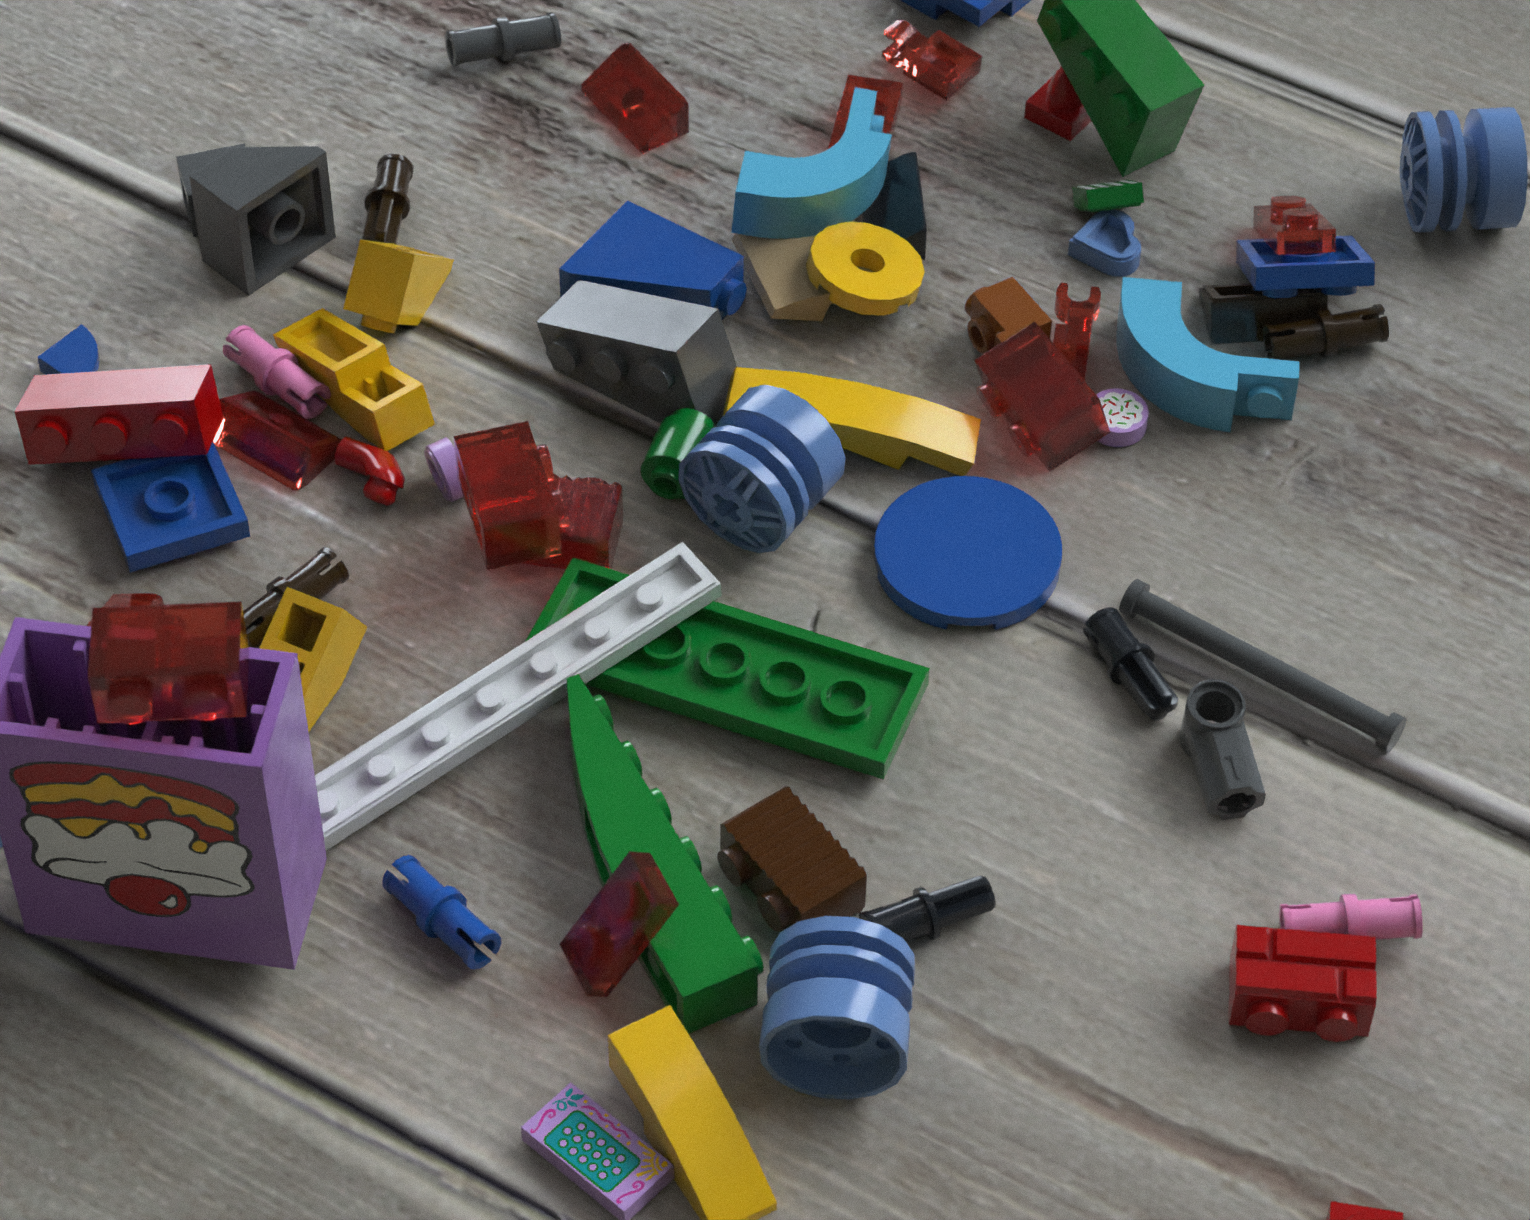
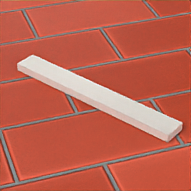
M681 542L316 774L315 780L325 850L333 847L567 696V678L579 674L586 684L721 597V583L684 542Z

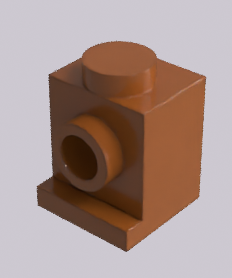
M1013 276L989 287H982L970 295L965 303V312L971 318L967 326L968 335L975 349L981 354H986L993 362L992 377L998 384L1048 363L1052 320Z

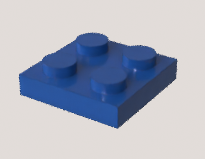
M1352 235L1236 240L1237 265L1256 291L1262 290V295L1266 297H1294L1298 295V289L1321 288L1323 294L1345 296L1355 294L1357 286H1374L1375 262Z
M212 442L206 455L126 459L91 470L95 489L130 573L250 537L248 519L214 442Z

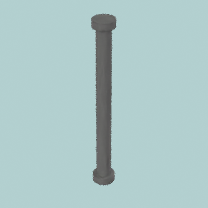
M1135 579L1125 591L1119 606L1120 613L1130 618H1134L1138 614L1376 739L1375 746L1387 753L1394 748L1401 737L1407 721L1405 717L1395 712L1387 716L1150 593V585L1139 579Z

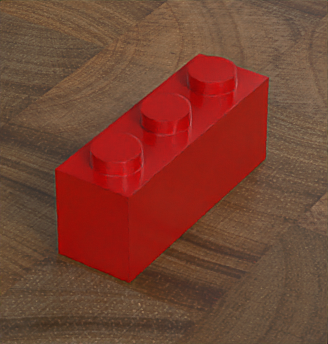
M211 364L34 375L14 411L28 465L206 455L224 418Z

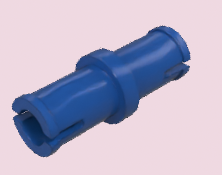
M406 855L394 861L392 865L409 882L404 879L400 881L392 872L387 870L383 876L382 886L416 916L418 928L428 937H439L470 969L476 970L487 965L491 959L474 944V941L479 945L483 943L491 952L497 954L501 946L500 935L495 930H491L467 908V899L459 890L453 886L444 887L421 866L414 856Z

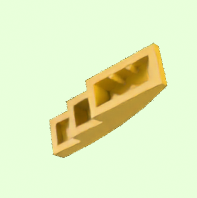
M736 367L731 374L723 416L748 388L770 385L786 389L810 403L827 419L840 438L842 448L897 470L900 469L908 456L958 476H965L974 464L981 419L919 397L860 382L801 372Z

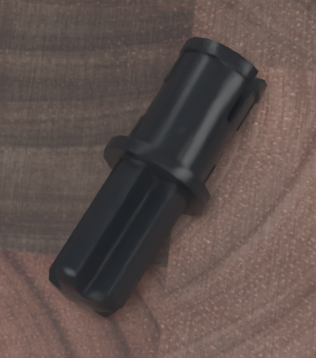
M1108 607L1094 613L1086 621L1085 625L1087 628H1083V633L1106 661L1109 678L1115 684H1123L1143 713L1148 715L1151 720L1159 721L1164 719L1167 713L1176 709L1178 697L1153 664L1155 658L1153 650L1149 645L1140 643L1135 638L1117 609Z
M978 876L930 893L924 887L915 888L913 896L884 907L881 906L861 912L859 919L881 924L901 936L905 942L925 936L934 940L941 936V928L991 911L995 908L996 901L988 879L985 876Z

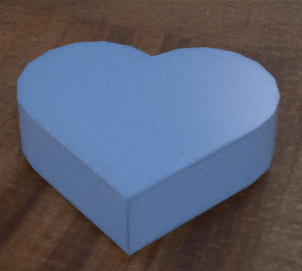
M1105 210L1093 215L1069 240L1068 255L1105 274L1123 277L1137 270L1140 264L1141 244L1133 236L1134 222L1129 215L1119 210Z

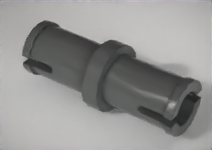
M553 12L509 21L505 16L493 18L491 25L458 31H446L445 44L449 61L453 66L495 57L504 62L514 60L517 53L560 47L561 30L557 16Z

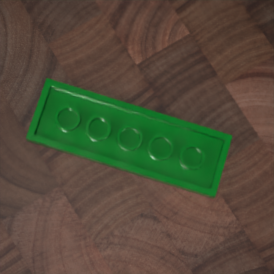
M573 557L525 641L625 579L629 574ZM713 601L587 682L586 685L884 780L928 686L930 668Z

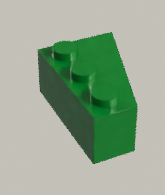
M1044 0L1037 22L1121 176L1125 177L1174 152L1204 88V83L1137 1Z

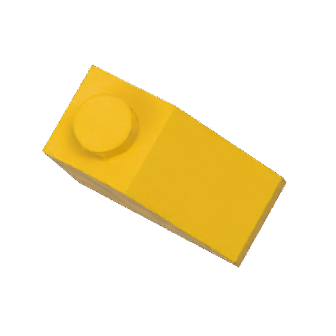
M360 239L343 309L362 314L360 325L395 334L397 324L418 326L450 274L454 259L403 245Z

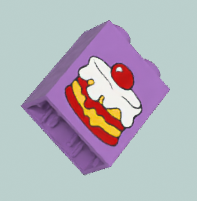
M20 617L14 618L0 655V837L25 933L295 970L327 860L297 653Z

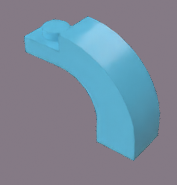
M854 88L845 132L834 146L824 152L808 157L788 158L745 151L735 192L731 233L769 239L808 237L817 235L827 226L851 222L861 215L874 202L883 187L892 134L882 133L885 116L874 115L877 91Z
M1123 277L1116 333L1118 357L1127 377L1146 399L1178 419L1217 431L1231 432L1233 415L1292 420L1299 382L1300 361L1237 356L1209 348L1188 331L1182 320V282Z

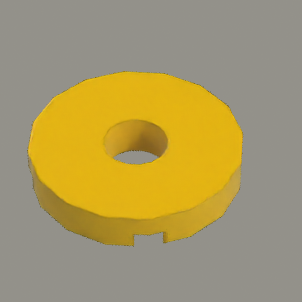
M842 222L824 228L815 235L806 262L809 280L817 290L820 284L825 290L830 292L828 300L840 308L862 315L885 316L896 313L900 305L907 303L910 306L916 301L925 273L921 256L908 241L891 230L861 222ZM856 266L868 268L873 272L863 271Z

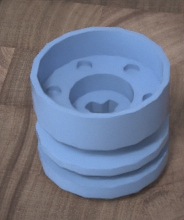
M1514 107L1470 109L1465 118L1463 131L1459 119L1453 110H1440L1435 119L1432 113L1428 111L1411 112L1409 114L1402 138L1400 183L1407 218L1414 232H1433L1438 224L1441 230L1456 231L1462 221L1464 208L1467 218L1474 229L1517 227L1522 219L1526 204L1528 174L1525 135L1520 117Z
M760 385L748 388L718 421L717 427L711 428L679 464L678 480L688 504L698 518L715 534L742 549L764 553L775 551L808 515V510L813 509L843 476L846 457L840 438L827 419L810 403L786 389L770 385Z
M822 916L799 921L780 932L770 948V973L767 976L766 983L768 1002L763 1009L759 1044L761 1064L780 1083L794 1091L819 1098L857 1099L877 1095L896 1085L907 1070L910 1039V1019L908 1013L912 1009V987L915 978L914 953L905 940L881 924L856 917Z

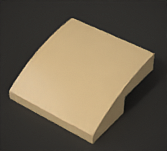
M734 234L732 242L738 254L744 256V266L771 319L822 321L830 304H834L828 300L830 292L825 290L820 284L817 290L810 282L807 273L806 262L815 236L769 239ZM856 266L863 271L873 272L868 268Z

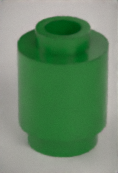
M681 408L675 410L670 416L661 421L640 467L642 479L656 495L665 499H685L678 480L679 464L711 428H715L712 420L704 413L695 409Z

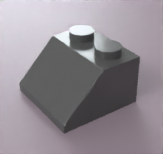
M319 146L234 147L189 176L202 261L248 296L336 238L326 151Z

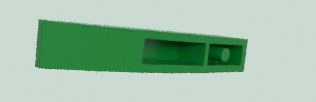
M579 674L567 678L572 768L583 829L599 881L623 935L665 1006L670 1005L688 1034L758 1005V975L763 974L764 966L756 944L750 936L740 937L732 924L731 908L724 892L718 885L709 887L701 874L702 865L693 842L688 836L679 838L672 827V816L664 795L658 788L650 790L642 778L643 771L638 754L628 740L620 742L613 731V718L604 698L600 694L592 696Z

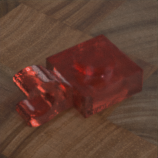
M901 19L896 20L884 30V35L894 42L882 51V57L893 66L903 67V75L946 101L980 73L982 55L940 30L927 38L910 23Z
M1060 283L1057 287L1054 311L1057 318L1065 324L1056 323L1051 359L1063 360L1060 385L1084 388L1092 326L1099 315L1101 291L1099 287L1092 286L1089 298L1080 302L1068 297V283Z

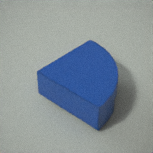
M82 324L37 357L40 372L45 375L98 371L99 353L96 341L91 332Z

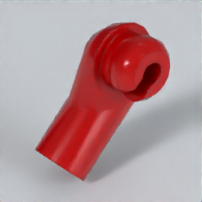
M347 436L340 441L335 453V464L369 477L368 482L363 488V494L369 500L385 506L395 503L398 489H403L405 485V476L395 457L386 450Z

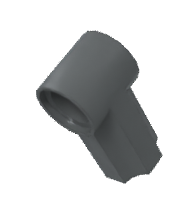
M1208 679L1196 684L1189 692L1179 734L1180 745L1184 752L1192 758L1207 812L1220 816L1222 820L1245 817L1248 812L1263 806L1266 796L1243 721L1246 710L1245 698L1241 691L1233 684L1223 680Z

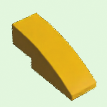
M324 308L273 334L276 345L279 348L287 349L298 359L299 367L317 381L328 386L331 392L330 399L321 398L344 421L378 448L389 451L435 425L423 383L390 364L385 344Z
M669 1005L608 1034L609 1067L642 1115L644 1134L658 1153L674 1165V1180L699 1219L758 1220L777 1210V1201L732 1108L672 1007Z

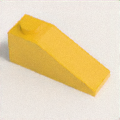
M286 587L259 648L297 653L309 732L342 686L367 626L343 608Z

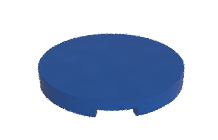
M952 476L920 484L906 491L892 502L882 515L876 529L874 558L878 571L877 578L887 596L910 616L942 629H947L948 624L959 626H985L992 624L993 628L997 630L1028 618L1050 598L1059 580L1062 562V541L1058 527L1048 511L1024 491L990 478Z

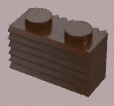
M785 786L720 824V851L717 854V858L724 875L736 887L744 883L757 897V904L762 917L774 931L780 932L799 921L822 916L852 917L854 913L860 914L864 909L867 874L863 866H858L855 857H850L847 849L842 848L839 840L834 839L831 832L825 829L823 823L817 821L815 814L809 812L806 804H801L798 795H793L790 787Z

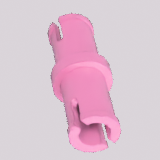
M247 325L238 326L226 337L225 340L239 350L236 351L230 345H223L225 357L230 361H234L254 377L255 385L265 394L278 395L306 419L315 418L327 407L328 404L318 398L315 393H318L324 399H330V389L299 367L298 359L290 351L284 348H274Z
M1342 894L1339 902L1299 905L1280 904L1279 906L1280 929L1376 937V940L1409 937L1419 939L1422 937L1423 932L1422 910L1417 894H1412L1408 897L1358 900L1356 894Z

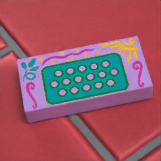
M571 1082L521 1127L523 1142L619 1220H630L674 1179V1165Z

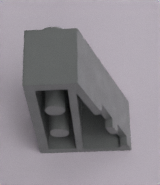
M578 280L536 321L546 347V354L554 370L658 423H661L664 418L681 408L695 409L704 413L712 420L715 427H717L718 421L722 418L731 374L737 365L717 308Z

